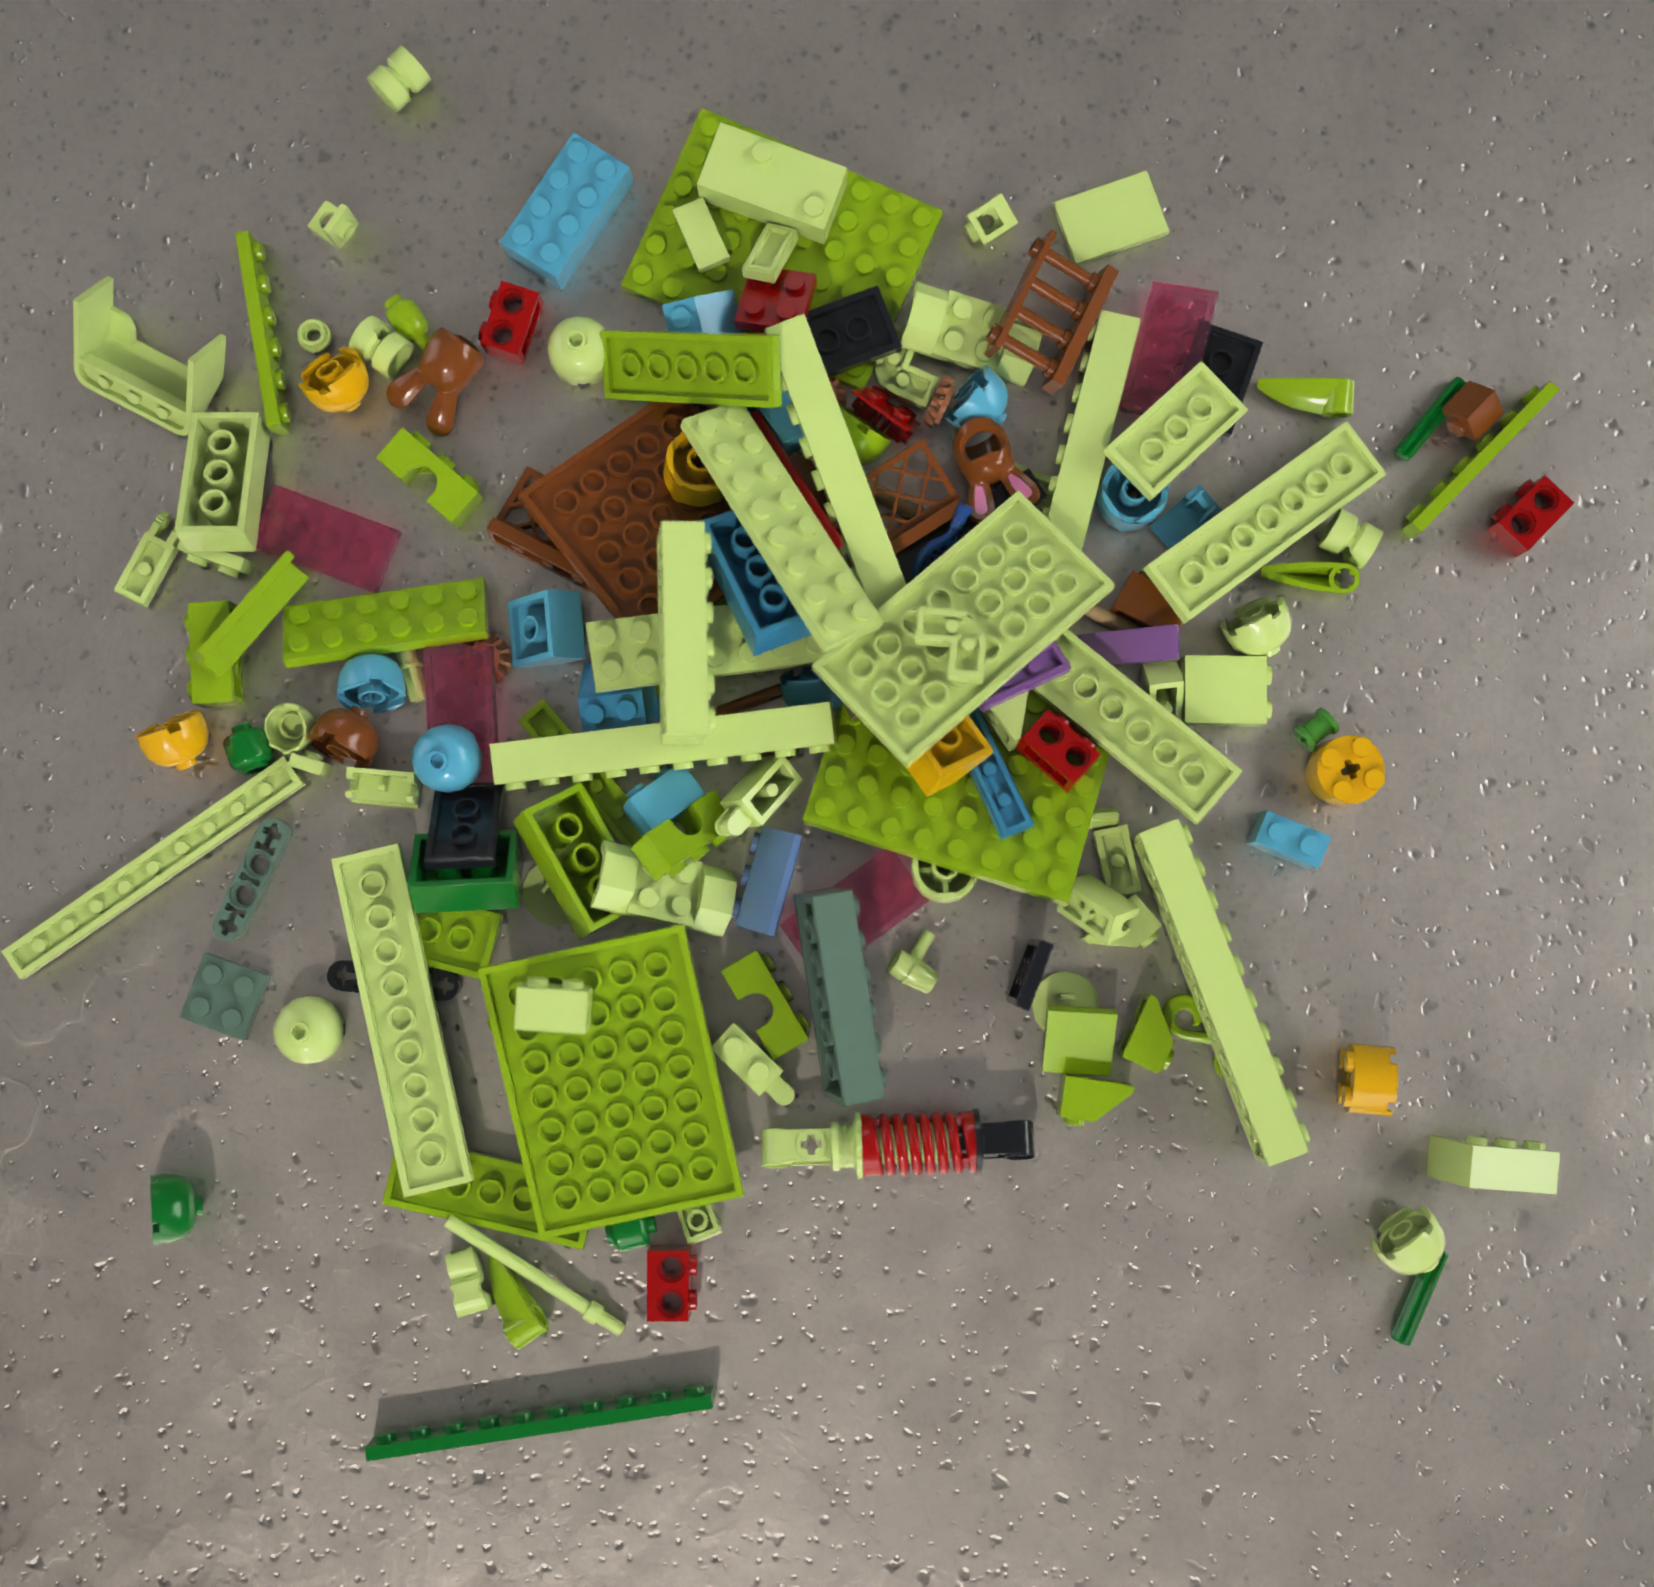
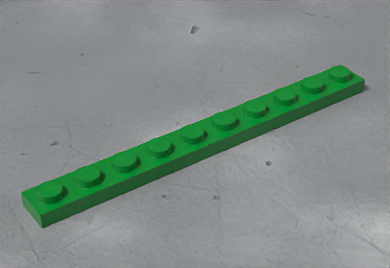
M692 1383L684 1386V1390L670 1392L669 1388H659L650 1391L648 1396L636 1397L635 1393H626L616 1396L615 1401L603 1403L600 1398H594L581 1402V1406L567 1408V1404L551 1405L544 1412L533 1413V1409H522L513 1412L511 1417L499 1418L498 1414H489L479 1417L478 1422L465 1423L463 1419H457L444 1423V1427L430 1429L428 1424L418 1425L410 1428L407 1433L396 1434V1430H385L376 1433L375 1437L366 1445V1462L713 1409L715 1401L713 1386L704 1387V1383Z

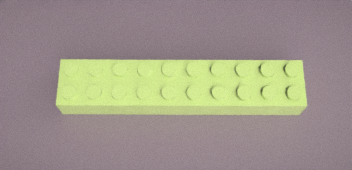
M1178 818L1138 833L1131 839L1255 1160L1270 1167L1308 1153L1309 1150L1306 1145L1307 1142H1310L1308 1131L1302 1121L1297 1122L1293 1111L1294 1108H1297V1104L1290 1088L1284 1089L1280 1075L1284 1074L1281 1062L1276 1054L1271 1055L1266 1043L1271 1040L1268 1029L1263 1021L1258 1022L1254 1008L1258 1007L1255 996L1250 988L1245 989L1241 979V975H1244L1243 965L1237 955L1232 956L1228 946V942L1232 941L1226 924L1224 922L1219 923L1215 913L1219 906L1211 889L1206 890L1202 877L1206 876L1205 869L1200 858H1194L1189 845L1193 844V839L1186 824L1181 826Z

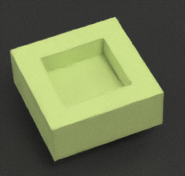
M304 750L303 756L291 752L287 765L329 778L333 765L323 762L324 755Z

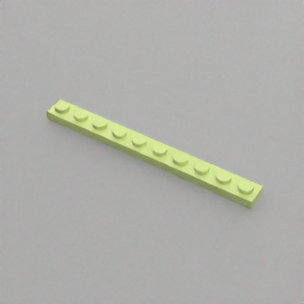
M283 756L2 950V954L19 979H26L304 787L306 783L294 767L287 766L289 758Z

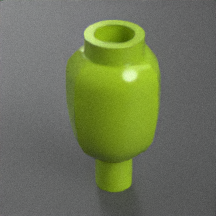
M400 294L393 295L384 304V307L387 309L386 317L399 334L410 342H416L424 350L429 340L427 335L428 322L424 314L411 299L403 298Z

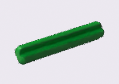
M1456 377L1449 383L1395 448L1394 452L1400 459L1409 461L1445 419L1442 408L1467 383L1466 381Z
M1443 1251L1438 1265L1432 1271L1416 1275L1391 1333V1338L1402 1345H1411L1448 1259V1254Z

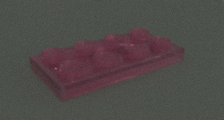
M1152 282L1119 406L1121 412L1142 415L1199 362L1203 361L1219 300V291Z
M274 484L259 522L256 550L278 558L288 550L295 556L291 563L366 591L378 593L402 533L397 529Z
M494 646L423 649L427 729L445 724L462 726L472 732L483 753L482 770L473 783H494L489 745L499 743Z
M886 849L833 886L835 888L852 890L853 895H856L858 898L860 914L856 917L858 930H862L865 938V947L930 901L921 895L914 886L911 874L896 853ZM795 913L781 923L780 927L803 957Z

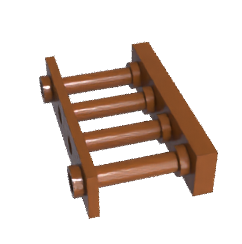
M1053 230L1049 231L1042 239L1037 237L1027 253L1031 259L999 324L995 323L988 332L985 341L989 345L984 355L990 358L1003 347L1042 370V375L1045 376L1041 389L1051 395L1064 387L1119 273L1117 269L1109 264L1098 273L1095 271L1090 273L1052 250L1050 247L1057 235V232ZM1043 261L1083 284L1084 290L1087 291L1083 301H1075L1036 277ZM1029 290L1034 291L1070 313V318L1073 319L1070 328L1062 330L1022 306ZM1015 319H1019L1057 342L1056 346L1059 350L1056 357L1049 359L1010 336L1008 333Z

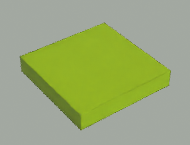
M1048 1005L1041 1063L1042 1072L1110 1076L1118 1017L1117 1010Z

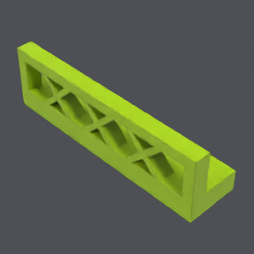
M288 550L192 656L195 661L219 680L309 579L291 563L295 556Z

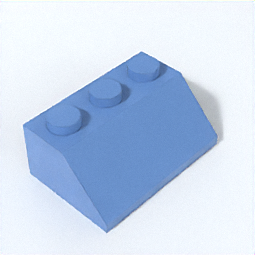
M763 826L761 833H754L750 851L755 852L752 866L745 865L740 883L746 885L743 899L736 897L732 917L737 918L736 926L773 937L776 936L803 841L802 835Z

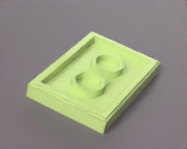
M1147 170L1054 202L1052 206L1072 262L1078 266L1167 236L1170 231Z

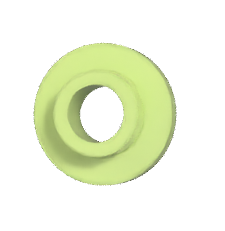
M309 319L300 325L297 338L299 344L306 351L318 353L329 346L332 334L330 328L322 320ZM319 332L320 338L317 341H311V335Z

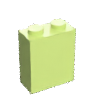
M1184 655L1180 658L1179 668L1184 679L1182 722L1184 724L1194 727H1261L1267 724V719H1270L1272 716V701L1267 699V685H1270L1272 681V667L1267 665V656Z

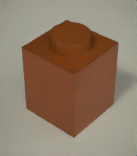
M1468 381L1442 408L1447 420L1448 430L1457 437L1464 436L1474 441H1477L1504 414L1496 391L1472 381Z

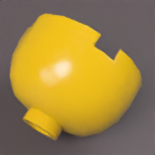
M351 347L338 348L341 354L331 357L329 352L322 354L312 361L300 375L304 382L303 384L298 382L299 388L317 408L325 412L339 413L355 410L360 406L361 400L368 390V370L357 351Z
M197 709L168 718L169 721L158 725L156 723L135 735L141 751L148 760L162 767L176 765L178 771L198 763L196 757L205 751L208 744L209 731L201 711Z

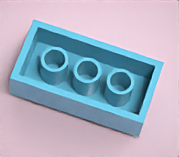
M573 132L501 239L500 243L507 257L562 291L634 184L630 167Z

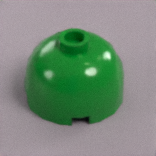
M150 1175L153 1245L179 1241L188 1236L194 1229L196 1216L203 1215L202 1194L195 1195L193 1184L187 1178L180 1175Z

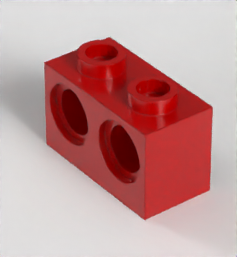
M501 280L498 290H494L490 297L489 309L491 312L487 321L482 322L478 334L480 344L487 354L524 365L545 304L539 292ZM512 302H522L519 310L515 312L507 311L508 306ZM501 333H512L510 340L506 343L497 342V338Z
M1546 475L1534 482L1528 479L1514 493L1518 498L1511 505L1506 502L1492 515L1495 522L1487 531L1515 557L1529 551L1574 504ZM1535 496L1543 500L1544 509L1539 508L1535 504ZM1512 519L1520 523L1521 533L1516 532L1512 528Z
M1049 709L1024 734L1016 747L1019 752L1067 793L1091 769L1101 755L1090 739L1084 736L1080 737L1071 729L1070 723L1063 716L1054 714ZM1046 732L1051 734L1055 742L1047 743L1043 741L1040 733ZM1066 755L1076 756L1080 760L1081 765H1071L1067 761Z
M690 1245L649 1246L647 1250V1322H689L691 1311H697L698 1293L697 1289H691V1276H697L698 1258L697 1254H691ZM670 1257L678 1259L681 1262L682 1270L677 1273L667 1271L664 1267V1260ZM676 1293L680 1296L682 1304L679 1307L671 1308L664 1302V1295Z

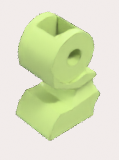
M471 1245L467 1249L458 1252H447L445 1256L446 1267L452 1281L450 1282V1289L454 1293L453 1306L457 1317L459 1318L492 1307L495 1302L490 1291H483L481 1289V1283L484 1280V1267L476 1246Z

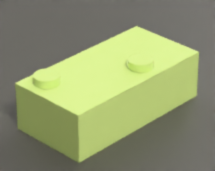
M720 122L698 179L697 189L699 198L703 197L705 202L765 224L772 223L798 229L799 236L825 244L847 186L848 168Z
M191 412L174 530L188 552H256L270 442V432L259 412Z

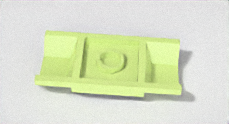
M916 281L909 316L900 338L902 348L973 371L979 370L981 373H984L983 366L987 365L1002 380L1020 386L1026 384L1034 367L1003 347L990 358L984 355L989 345L985 341L986 336L995 323L999 324L1006 310L1005 307L953 290L945 291ZM1016 318L1008 333L1038 352L1043 335L1039 331Z
M605 840L602 841L601 852L603 860L600 877L591 900L590 908L669 926L684 923L687 930L718 937L724 935L733 914L737 887L733 871L705 865L702 861L694 863L689 859L686 861L688 867L671 879L667 874L656 882L631 850L632 847Z

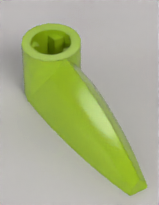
M1258 378L1257 388L1286 406L1305 412L1322 414V416L1327 418H1347L1353 416L1355 382L1352 379Z
M1295 562L1262 566L1261 577L1296 587L1330 593H1350L1358 587L1360 582L1358 569L1348 563ZM1341 569H1348L1349 575L1354 576L1355 579L1354 583H1348V588L1345 589L1340 588V582L1334 581L1335 574H1341Z
M488 1255L491 1290L499 1314L504 1322V1333L515 1348L522 1349L549 1329L548 1320L517 1272Z

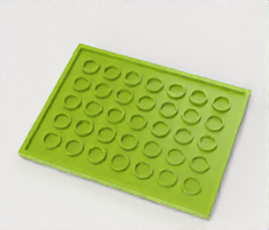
M701 108L621 283L622 290L662 306L663 304L694 296L734 289L737 304L739 305L747 280L746 277H743L742 267L766 224L705 202L729 254L730 261L699 274L672 210L699 199L697 182L720 122L791 148L800 149ZM847 170V186L825 244L799 236V240L783 269L816 274L817 285L809 310L878 285L891 320L895 323L940 224L944 211ZM744 330L745 334H765L762 332ZM876 361L830 378H838L841 384L852 389L866 387L874 372Z
M1032 690L1028 691L1021 738L1048 709L1054 714H1060ZM844 704L839 706L835 718L838 744L830 745V752H824L802 823L1067 906L1109 753L1066 719L1070 723L1071 729L1080 737L1084 736L1090 739L1101 754L1091 769L1067 793L1019 752L1016 747L1009 752L984 718L1034 822V826L1031 829L1001 840L969 772L954 784L927 797L908 769L859 718L852 721ZM1046 732L1040 733L1043 741L1047 743L1055 742L1051 734ZM1066 755V759L1071 765H1081L1080 760L1076 756Z
M684 923L488 965L478 969L540 1240L744 1197L745 1191ZM527 977H546L549 979L548 983L562 984L563 979L583 980L584 985L593 986L591 1028L586 1034L514 1030L517 986L523 981L527 982Z

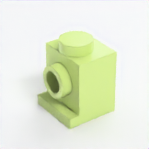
M1000 193L965 215L968 223L963 225L973 243L978 240L981 245H985L1018 224V221L1003 194ZM984 215H989L993 219L990 228H984L981 224V219Z

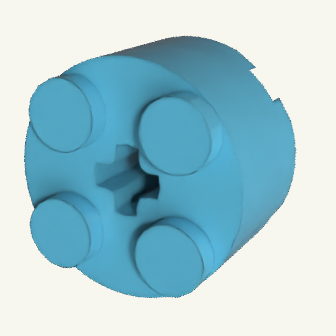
M1112 464L1100 481L1096 495V505L1102 518L1118 531L1140 530L1151 524L1164 509L1168 499L1169 484L1149 502L1125 475ZM1136 491L1138 496L1136 498L1134 496L1129 497L1126 492Z

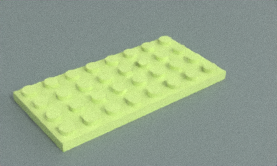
M1018 490L877 609L884 621L879 629L829 650L812 664V670L890 752L908 768L1114 589L1115 583ZM918 606L964 611L967 613V617L975 621L983 633L985 632L986 655L983 684L947 681L950 648L915 645Z

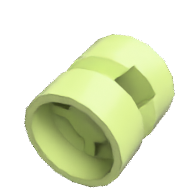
M401 45L387 57V67L379 65L367 77L369 84L376 93L397 113L410 101L409 93L411 91L418 93L431 81L423 66Z
M372 315L359 324L349 342V347L357 351L364 362H371L373 369L387 379H392L402 372L414 351L412 342L398 332L391 333L390 326Z
M1341 508L1329 522L1320 538L1318 546L1333 555L1342 553L1344 561L1361 569L1376 550L1383 536V531L1367 522L1361 525L1358 524V517Z

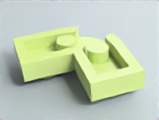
M892 322L900 340L905 327ZM902 348L900 352L876 360L875 375L881 388L891 397L926 411L940 378L910 365L915 351Z
M918 606L915 645L950 648L947 681L983 684L986 655L985 632L983 633L979 625L967 617V613L964 611Z

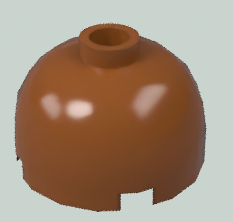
M351 706L350 709L335 708L328 710L317 719L307 735L308 740L314 738L311 745L322 754L341 764H344L343 758L356 762L354 765L356 768H369L379 748V735L375 725L368 720L369 714L354 706Z

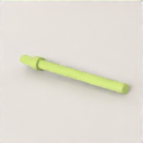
M451 1214L445 1223V1228L582 1313V1318L593 1325L598 1323L617 1336H620L626 1324L604 1311L603 1305L593 1299L590 1302L454 1215Z

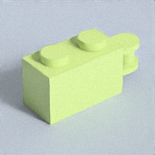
M775 755L762 757V760H758L721 800L720 804L725 811L715 822V830L719 836H738L748 827L762 826L801 783L803 779L786 757L775 758Z
M737 1021L712 1045L713 1052L756 1094L760 1096L766 1091L778 1104L784 1106L789 1105L794 1100V1087L781 1075L784 1067L776 1059L773 1060L769 1052Z

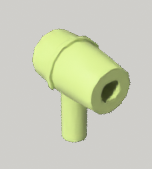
M922 930L910 954L899 950L893 955L888 965V973L900 980V983L928 994L935 986L939 973L924 963L922 959L935 935L927 930Z

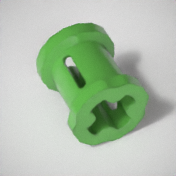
M1321 707L1315 711L1316 715L1302 726L1296 725L1293 727L1294 735L1298 741L1310 752L1314 751L1316 744L1330 733L1334 735L1339 732V726L1328 711Z

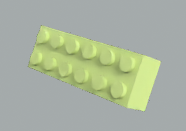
M661 521L657 536L661 744H703L708 735H711L712 730H715V708H709L711 694H714L715 680L714 673H708L710 659H713L714 641L713 638L707 637L709 624L713 622L712 602H706L709 589L712 588V568L705 567V563L708 561V554H711V533H705L704 521Z

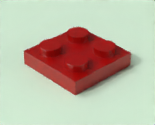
M782 269L774 284L747 278L734 318L736 329L765 333V328L801 314H805L807 319L817 285L816 274Z

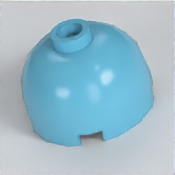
M987 365L983 366L984 373H981L979 370L975 371L953 396L954 399H957L953 409L947 406L943 417L957 429H960L967 421L977 417L991 418L1001 425L1007 416L1004 412L1008 403L1007 387L1003 380Z
M374 653L358 655L347 661L338 674L337 699L347 709H350L351 706L360 709L362 707H374L373 713H382L394 710L404 703V696L406 697L404 673L400 666L389 657Z
M445 724L432 727L419 737L413 747L411 761L414 773L422 784L432 790L449 793L462 790L476 780L482 770L483 753L472 732L462 726Z

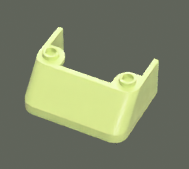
M106 276L73 300L74 372L77 379L86 388L181 436L188 435L191 412H205L223 380L226 336L220 333L190 357L187 366L136 340V326L132 317L113 306L114 278Z

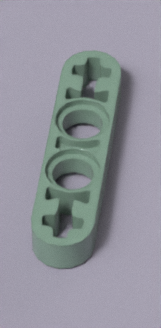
M268 818L258 826L213 922V931L221 940H239L247 933L291 840L292 830L286 821ZM279 825L278 832L282 834L281 838L273 839L269 848L276 849L274 854L269 850L259 849L260 844L268 845L271 840V835L267 833L269 827L276 828ZM262 854L268 860V868L262 874H257L252 869L251 864L255 856ZM244 885L251 887L254 893L253 900L246 905L240 903L237 899V892ZM231 905L236 909L246 910L245 915L237 914L234 920V925L238 926L237 931H230L227 934L228 928L224 925V921L232 920L237 912L230 910Z

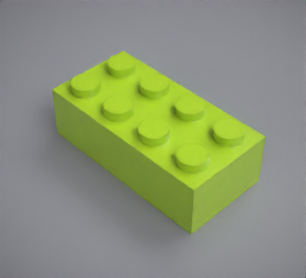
M582 782L523 810L514 819L513 823L579 941L625 916L590 908L591 900L598 886L603 860L601 843L603 840L614 843L615 841Z

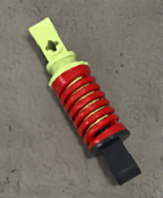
M972 1108L969 1111H959L956 1117L951 1111L944 1112L943 1116L939 1112H932L929 1117L927 1113L920 1112L916 1118L910 1112L904 1114L903 1120L899 1113H893L889 1120L885 1113L879 1114L877 1118H873L870 1114L855 1112L853 1124L849 1125L831 1122L830 1128L792 1130L773 1128L761 1131L762 1167L831 1165L833 1171H840L842 1167H850L855 1169L858 1179H863V1177L868 1175H884V1165L888 1176L896 1175L897 1165L902 1176L910 1173V1165H912V1171L915 1175H921L923 1173V1164H925L926 1173L929 1175L936 1173L937 1164L939 1172L947 1174L950 1170V1158L953 1160L955 1173L961 1174L964 1169L968 1168L971 1173L981 1175L984 1160H1028L1036 1157L1033 1121L1012 1120L982 1123L978 1108ZM815 1140L818 1148L815 1149V1154L810 1155L808 1150L802 1147H807L808 1141Z

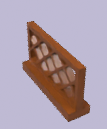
M924 438L865 474L867 481L875 477L873 487L869 486L873 497H875L876 492L895 496L891 516L880 513L881 518L890 520L887 535L895 554L951 520L955 515L958 502H962ZM922 448L928 458L925 474L906 470L909 455ZM903 460L902 468L893 467V465ZM931 465L939 477L929 475ZM885 470L900 472L896 492L877 488L879 475ZM904 474L924 478L920 497L900 493ZM928 479L942 482L949 494L939 501L924 499ZM899 497L918 501L915 516L908 520L895 517ZM827 499L820 503L823 510V504L828 503ZM922 503L931 504V506L921 511ZM894 521L902 523L892 530ZM842 556L845 562L847 563L848 567L852 568L853 566L851 564L849 557L846 559L844 556Z
M527 466L496 518L493 517L486 529L489 539L593 593L552 540H544L538 537L535 527H538L539 524L533 520L528 511L529 522L515 525L506 520L512 510L524 507L520 501H517L518 493L525 489L529 480L537 481L544 476V474ZM532 528L533 534L526 530Z

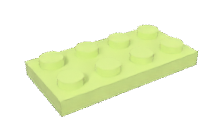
M1201 361L1104 449L1103 453L1150 502L1245 415L1248 409Z

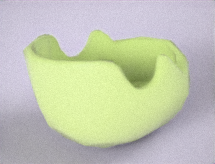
M284 702L273 707L266 716L264 732L269 741V746L281 751L283 755L306 749L313 741V739L308 740L307 735L315 720L305 707L293 702Z

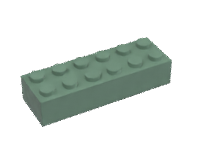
M835 887L793 894L824 1095L845 1107L885 1098L883 1088L887 1085V1079L883 1067H880L878 1053H881V1041L879 1035L874 1032L873 1019L876 1018V1009L873 1000L869 998L867 985L870 984L871 977L867 964L863 962L862 950L865 949V938L862 930H858L856 917L860 914L858 898L856 895H853L852 890Z

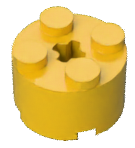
M680 432V435L672 440L668 446L663 471L664 481L671 497L677 502L697 507L708 506L721 501L724 497L684 432Z
M1346 735L1323 742L1311 753L1312 755L1305 769L1306 781L1311 792L1320 800L1322 799L1336 806L1366 801L1375 795L1385 783L1383 757L1371 740L1366 737ZM1347 766L1349 773L1343 776L1341 769Z
M1350 1043L1347 1049H1340L1338 1067L1339 1069H1344L1343 1083L1337 1084L1336 1101L1342 1104L1347 1113L1389 1117L1392 1115L1393 1111L1387 1107L1388 1103H1396L1398 1090V1064L1391 1063L1390 1055H1397L1394 1047Z

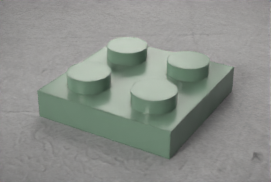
M204 953L180 1018L240 1040H247L271 975L211 953Z

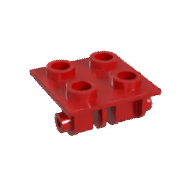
M873 385L871 388L866 386L852 390L851 393L857 396L851 405L855 409V414L870 422L876 411H878L871 423L872 426H875L884 415L886 419L879 430L883 432L892 421L885 434L896 443L902 442L906 445L913 435L910 430L921 426V423L915 420L916 413L902 404L899 407L888 401L890 396L881 388Z

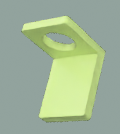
M325 200L307 226L326 241L341 249L345 242L352 237L359 222L345 204L341 203L337 208ZM333 214V216L328 221L326 226L322 229V219L326 215Z

